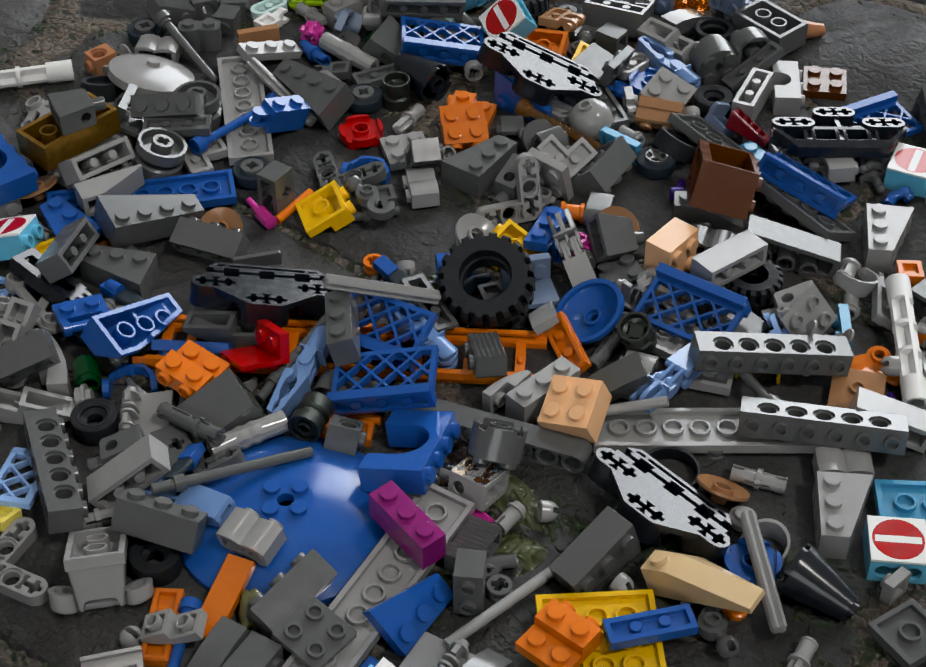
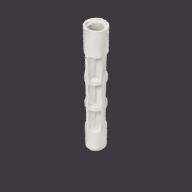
M71 59L45 62L44 65L22 68L15 66V69L0 70V88L15 86L22 88L23 85L44 82L51 84L75 80Z
M895 273L886 278L885 287L892 321L891 328L894 335L895 355L899 356L900 359L899 383L902 402L926 410V378L924 377L922 352L917 334L918 327L914 315L910 278L906 274Z

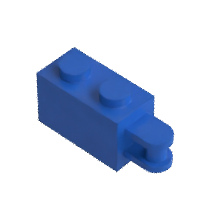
M299 95L264 98L261 106L253 108V116L249 118L248 123L253 127H262L267 133L303 129L311 108Z

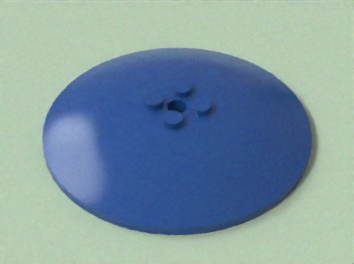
M294 436L273 437L259 445L243 450L246 461L309 446L312 447L314 456L214 480L204 485L200 484L230 496L235 501L236 507L243 509L246 507L251 508L259 514L260 518L267 520L269 518L275 519L283 526L287 540L268 567L255 563L256 568L246 587L248 591L257 588L259 592L266 594L272 588L269 583L280 572L286 574L293 568L290 563L301 552L306 555L313 548L338 572L334 581L317 599L325 605L331 603L386 534L370 516L369 494L371 492H362L358 466L365 457L363 453L357 451L356 455L352 456L323 448L324 438H319L315 442L301 441ZM283 501L292 502L291 505L288 506L279 505ZM206 524L202 545L192 555L181 552L186 570L198 584L209 592L228 553L247 560L250 559L222 546L216 536L220 527Z

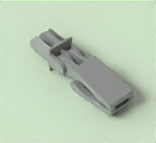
M567 208L564 209V213L570 228H566L560 212L555 213V217L561 231L557 232L551 216H548L546 219L561 257H565V260L562 262L572 287H575L584 281L597 279L586 252H582L584 245L571 213Z

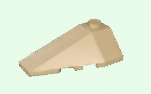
M655 549L640 568L648 589H653L654 596L752 614L765 595L764 589L699 556Z

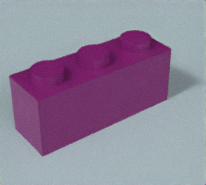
M392 480L369 494L370 516L422 570L446 555V534Z

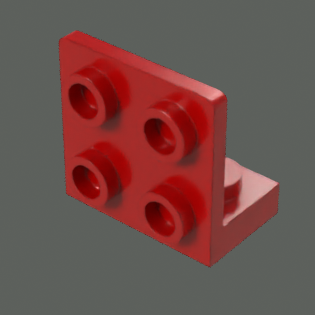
M268 319L257 320L255 339L258 345L221 351V357L243 373H253L259 368L276 369L281 364L290 363L289 333Z

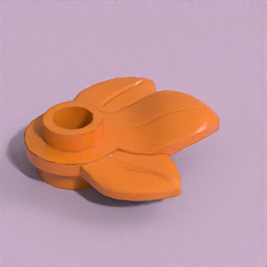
M873 346L867 350L866 354L855 356L850 368L883 374L880 370L881 367H884L880 365V361L883 358H876L875 355L883 358L892 355L883 346ZM887 376L886 382L891 386L897 387L900 376Z

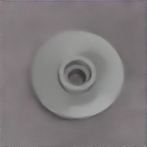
M475 213L465 214L456 223V238L462 244V238L466 236L469 239L475 238V233L482 232L483 236H489V232H492L495 226L482 215Z

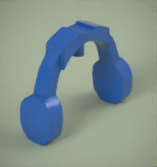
M360 156L349 163L344 162L341 166L340 174L350 171L357 166L360 167L374 161H380L384 164L387 171L386 179L380 182V184L387 185L390 182L391 169H388V165L383 158Z
M124 364L118 366L107 379H102V395L104 399H111L114 382L126 375L133 377L134 374H139L149 378L151 393L160 391V383L156 379V375L146 364Z

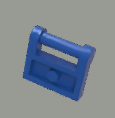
M101 293L52 305V313L64 338L72 336L73 333L83 331L91 316L110 311Z

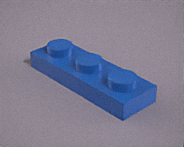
M546 206L523 240V249L547 253L554 242V238L546 218L551 216L557 232H559L561 229L555 213L560 212L564 223H566L567 218L564 209L557 206Z
M152 339L151 350H159V355L165 356L171 349L177 351L187 341ZM193 341L219 358H222L221 351L233 349V343Z
M689 603L602 619V630L610 651L696 635L699 629Z

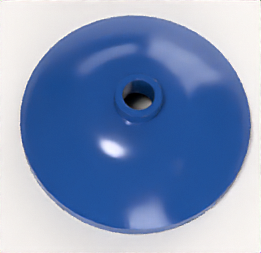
M600 278L590 279L569 290L559 302L556 311L557 313L562 311L567 315L581 345L590 344L605 337L617 325L624 310V296L618 286L612 281Z

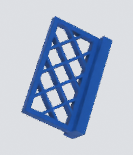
M401 16L400 54L402 52H409L440 63L465 66V63L468 61L477 60L478 51L484 41L483 26ZM406 24L414 25L415 28L412 29ZM427 27H433V28H435L436 30H435V31H431V30L428 29ZM448 30H454V31H456L457 33L452 34V33L449 32ZM422 31L426 35L422 37L418 32ZM469 32L478 33V35L473 37L469 34ZM443 34L447 38L443 40L438 35ZM460 37H464V38L467 39L468 41L463 42V41L460 40L459 38H460Z
M893 90L843 106L855 111L854 122L862 124L864 118L870 117L898 118L903 120L905 124L912 126L911 128L906 127V137L920 133L923 130V126L897 102L898 94ZM895 110L899 115H894L890 113H893Z
M768 151L765 152L758 164L762 178L833 220L838 217L842 210L854 204L858 198L780 151L775 154Z
M661 262L655 269L657 275L633 310V312H642L645 307L655 304L657 313L648 315L652 326L688 342L692 341L693 334L686 333L684 330L685 326L698 322L701 331L723 332V330H726L725 332H734L742 318H747L752 311L748 297ZM660 284L669 287L670 293L656 297L655 291ZM684 294L690 296L691 302L677 306L675 297ZM672 299L674 307L660 311L658 303ZM706 303L712 305L714 311L699 315L697 306ZM694 308L696 316L682 321L679 312ZM728 312L735 315L732 321L724 324L720 323L719 315ZM677 314L679 322L670 325L663 323V317ZM716 317L718 326L703 330L701 321Z
M352 293L355 300L357 293ZM358 294L364 296L366 301L357 306L358 313L368 309L370 315L359 321L361 352L403 348L401 343L413 337L415 339L413 347L423 346L439 316L437 313L396 299ZM384 303L386 309L374 314L372 306ZM400 310L406 311L407 317L394 321L393 313ZM389 316L391 324L378 329L376 321ZM421 317L428 318L424 326L415 328L414 320ZM372 323L374 331L365 335L361 334L360 328ZM410 323L412 331L399 336L397 328ZM393 330L395 338L383 342L380 335ZM399 357L391 364L397 368L407 359ZM412 364L405 371L413 373L416 367Z
M438 345L361 352V361L355 362L356 365L347 373L342 370L343 366L334 367L331 392H327V397L334 405L333 414L341 416L436 407L437 396L435 394L439 357ZM431 354V359L424 365L417 362L421 356ZM399 357L407 359L397 368L391 364ZM372 360L381 361V363L378 364L372 370L366 367V365L369 364ZM413 364L418 370L407 377L403 372ZM388 367L393 372L382 380L377 375ZM363 369L367 375L358 382L353 380L352 377ZM423 374L429 377L428 383H414ZM398 376L404 380L400 385L389 386ZM372 379L379 383L374 388H363ZM347 381L353 385L349 390L339 391V388Z

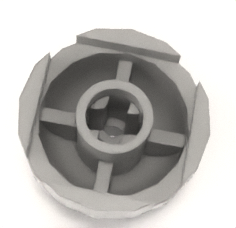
M596 98L580 101L571 109L569 116L573 136L577 140L583 136L587 142L599 140L600 129L604 126L610 128L615 123L608 105Z

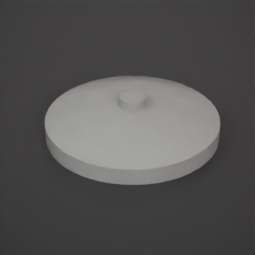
M130 53L119 55L110 60L107 74L111 82L125 91L129 83L138 86L135 95L173 93L181 84L195 81L193 73L182 64L151 54Z

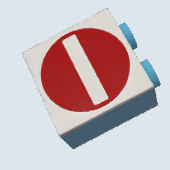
M497 0L478 17L486 35L494 38L496 36L499 37L501 32L509 31L526 38L538 27L523 0Z
M898 142L887 166L884 187L896 190L906 186L911 188L910 191L914 193V196L925 198L926 149Z
M36 214L0 218V261L11 260V257L32 247L35 248L44 238L43 228L39 224Z
M867 515L862 534L866 580L882 581L886 574L889 572L893 574L903 566L911 572L909 583L925 584V519Z

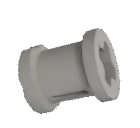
M847 257L842 259L839 264V270L833 275L834 284L842 289L836 282V275L838 273H845L855 278V276L859 275L861 264L854 258Z

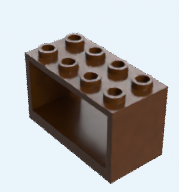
M699 139L686 180L689 206L746 221L747 215H752L755 207L754 193L755 191H760L763 178L760 177L761 172H759L754 154Z

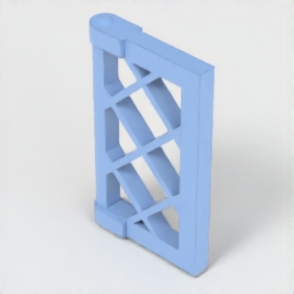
M13 447L0 469V489H3L5 494L0 495V506L30 510L39 495L36 481L32 484L26 481L34 477L33 470L20 474L18 469L29 465L32 467L27 448ZM16 459H18V460H23V461L14 463ZM10 472L15 475V477L4 480ZM19 482L24 486L13 491L7 487ZM27 493V495H26L25 498H19V497H17V496H20V495H22V494Z

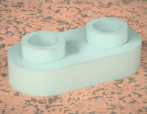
M263 0L252 5L250 8L252 19L255 20L267 11L273 13L279 7L287 9V0Z

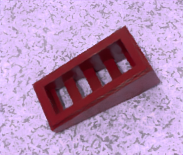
M737 107L731 113L725 125L726 128L761 147H765L769 143L770 136L741 109Z

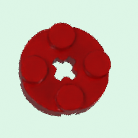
M352 115L345 119L343 125L342 123L339 125V137L350 150L370 146L376 147L379 146V138L383 137V123L378 118H376V121L370 119V115Z

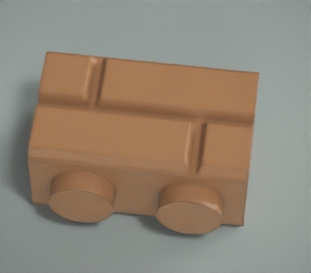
M640 95L635 115L636 125L645 131H651L652 128L660 129L663 126L674 130V125L668 122L667 119L670 113L684 114V102Z

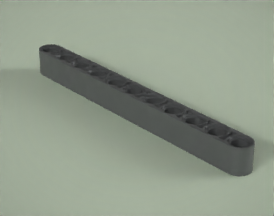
M325 370L312 391L320 392L327 396V392H331L334 370ZM353 376V377H352V379L355 380L356 382H358V381H360V380L362 379L361 377H358V376ZM371 380L363 388H374L379 383ZM347 381L339 388V391L349 390L353 385ZM438 398L436 407L406 409L454 411L456 422L460 424V436L455 441L469 444L473 420L476 417L479 418L480 422H483L484 417L510 421L514 423V428L518 430L521 429L522 425L528 429L522 460L572 474L583 472L593 450L592 445L583 438ZM393 411L374 412V414L382 415V420L387 421Z

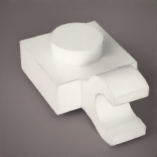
M279 7L273 13L267 11L253 20L254 27L277 23L280 28L289 21V18L283 16L288 12V9Z

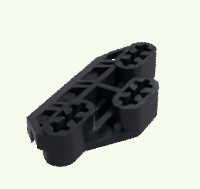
M510 31L501 32L499 37L496 36V38L492 36L486 37L476 57L480 64L503 75H513L515 77L512 85L513 92L541 106H548L553 96H557L562 102L574 107L582 100L588 98L599 99L602 95V90L593 81L595 76L588 67Z
M816 107L812 111L811 118H773L769 142L775 146H781L782 149H787L786 153L795 157L888 158L893 155L898 142L902 143V139H905L907 129L905 122L898 118H864L861 126H857L858 123L854 122L855 111L851 108Z
M215 262L207 266L206 272L203 271V274H196L191 278L189 301L193 306L200 308L230 310L238 306L241 308L240 320L244 324L257 326V320L268 319L277 326L284 327L289 322L291 311L303 316L322 317L325 313V293L333 290L323 287L322 280L325 275L318 270Z
M605 447L596 450L588 470V477L612 497L619 500L616 512L634 525L639 541L647 545H656L660 542L663 534H675L674 541L676 545L687 554L703 557L718 566L723 563L724 555L728 552L727 549L730 545V537L727 535L732 525L729 513L642 449L627 447L625 454L620 450L614 451L611 448Z

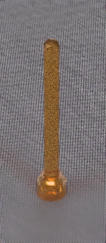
M521 98L515 108V114L519 116H531L536 120L546 119L554 127L560 125L567 132L568 136L576 141L583 136L594 149L603 145L536 110L531 101L525 98Z

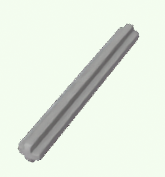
M251 57L247 61V66L278 97L293 95L258 59ZM309 111L305 124L312 127L316 123L317 118Z
M329 273L325 274L322 280L323 287L330 290L433 305L439 304L441 300L440 291L436 289Z
M752 510L743 511L740 514V522L757 584L765 591L762 603L770 631L773 634L784 633L787 622L756 513Z

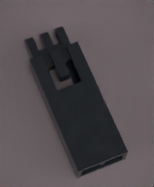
M34 247L11 257L8 270L52 304L92 295L86 290L87 287L71 275L50 284L35 265L43 254Z

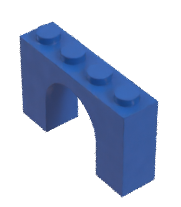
M0 134V166L2 167L0 169V206L39 190L37 184L39 176L36 169L27 164L24 156H20L12 144L9 145L4 136Z
M393 411L385 423L389 447L418 449L401 454L366 453L358 466L362 492H373L392 480L405 494L426 495L431 484H434L439 469L443 468L445 458L448 453H451L455 440L460 436V424L456 422L454 411Z

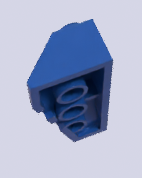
M168 292L91 316L80 337L95 356L120 359L140 352L152 339L171 324L183 310Z

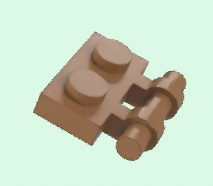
M553 7L538 17V25L545 26V29L557 30L561 26L564 31L573 32L585 23L586 16L573 13V10Z

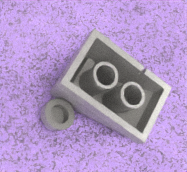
M111 526L69 532L63 563L71 586L59 585L48 588L51 610L58 614L69 615L91 609L119 605L121 607L126 604L139 605L149 600L154 594L153 579L151 577L137 579L126 585L129 535L111 530Z

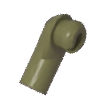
M257 588L249 591L248 589L244 590L240 598L239 619L241 625L248 628V634L252 630H257V627L246 617L251 608L248 603L259 593Z

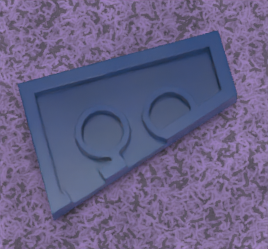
M495 71L494 104H497L498 108L516 116H523V119L529 122L537 119H546L549 123L552 121V107L550 105L541 106L515 94L512 90L515 78L511 79L509 76Z
M58 195L39 206L40 214L55 237L64 226L85 216L100 236L104 234L97 222Z
M435 573L362 613L395 653L402 657L409 653L424 632L452 600L453 591L441 576Z

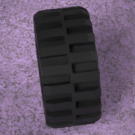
M482 232L475 233V238L469 239L468 236L462 238V244L459 246L454 244L450 248L451 254L444 255L442 259L443 266L439 267L438 286L442 301L454 318H456L457 322L463 327L469 325V328L506 329V324L508 323L515 325L519 322L518 316H525L529 311L528 304L531 305L534 300L535 277L527 252H523L522 246L518 242L512 244L511 238L506 235L498 238L497 233L489 232V236H483ZM496 266L505 270L510 275L511 282L506 291L500 296L489 300H480L471 297L465 292L464 282L467 276L477 268Z

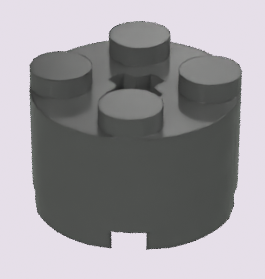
M745 27L732 32L729 44L738 57L737 66L771 41L761 29Z
M719 34L703 37L699 40L700 44L696 48L693 46L689 53V61L705 85L721 80L738 65V57L727 39Z
M476 417L473 420L467 452L473 456L472 461L475 463L488 465L489 461L500 463L502 468L515 470L517 464H520L522 461L528 429L522 425L520 430L515 429L513 422L484 417L483 422H480L479 418Z

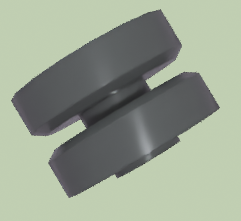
M196 80L181 84L174 90V92L196 91L203 93L204 115H212L211 131L222 124L224 120L220 88L216 84L209 81Z
M162 127L143 129L138 134L134 151L136 157L132 160V166L142 165L144 179L181 175L188 145L182 136L170 129Z

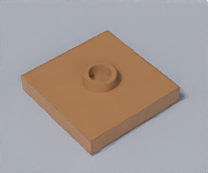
M850 368L848 376H832L827 406L848 408L858 387L884 395L887 374Z

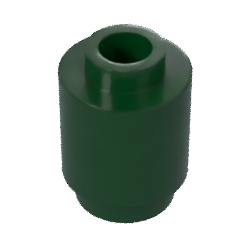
M91 355L77 357L72 363L76 386L80 387L81 384L86 383L88 388L93 389V392L97 391L102 382L98 360Z

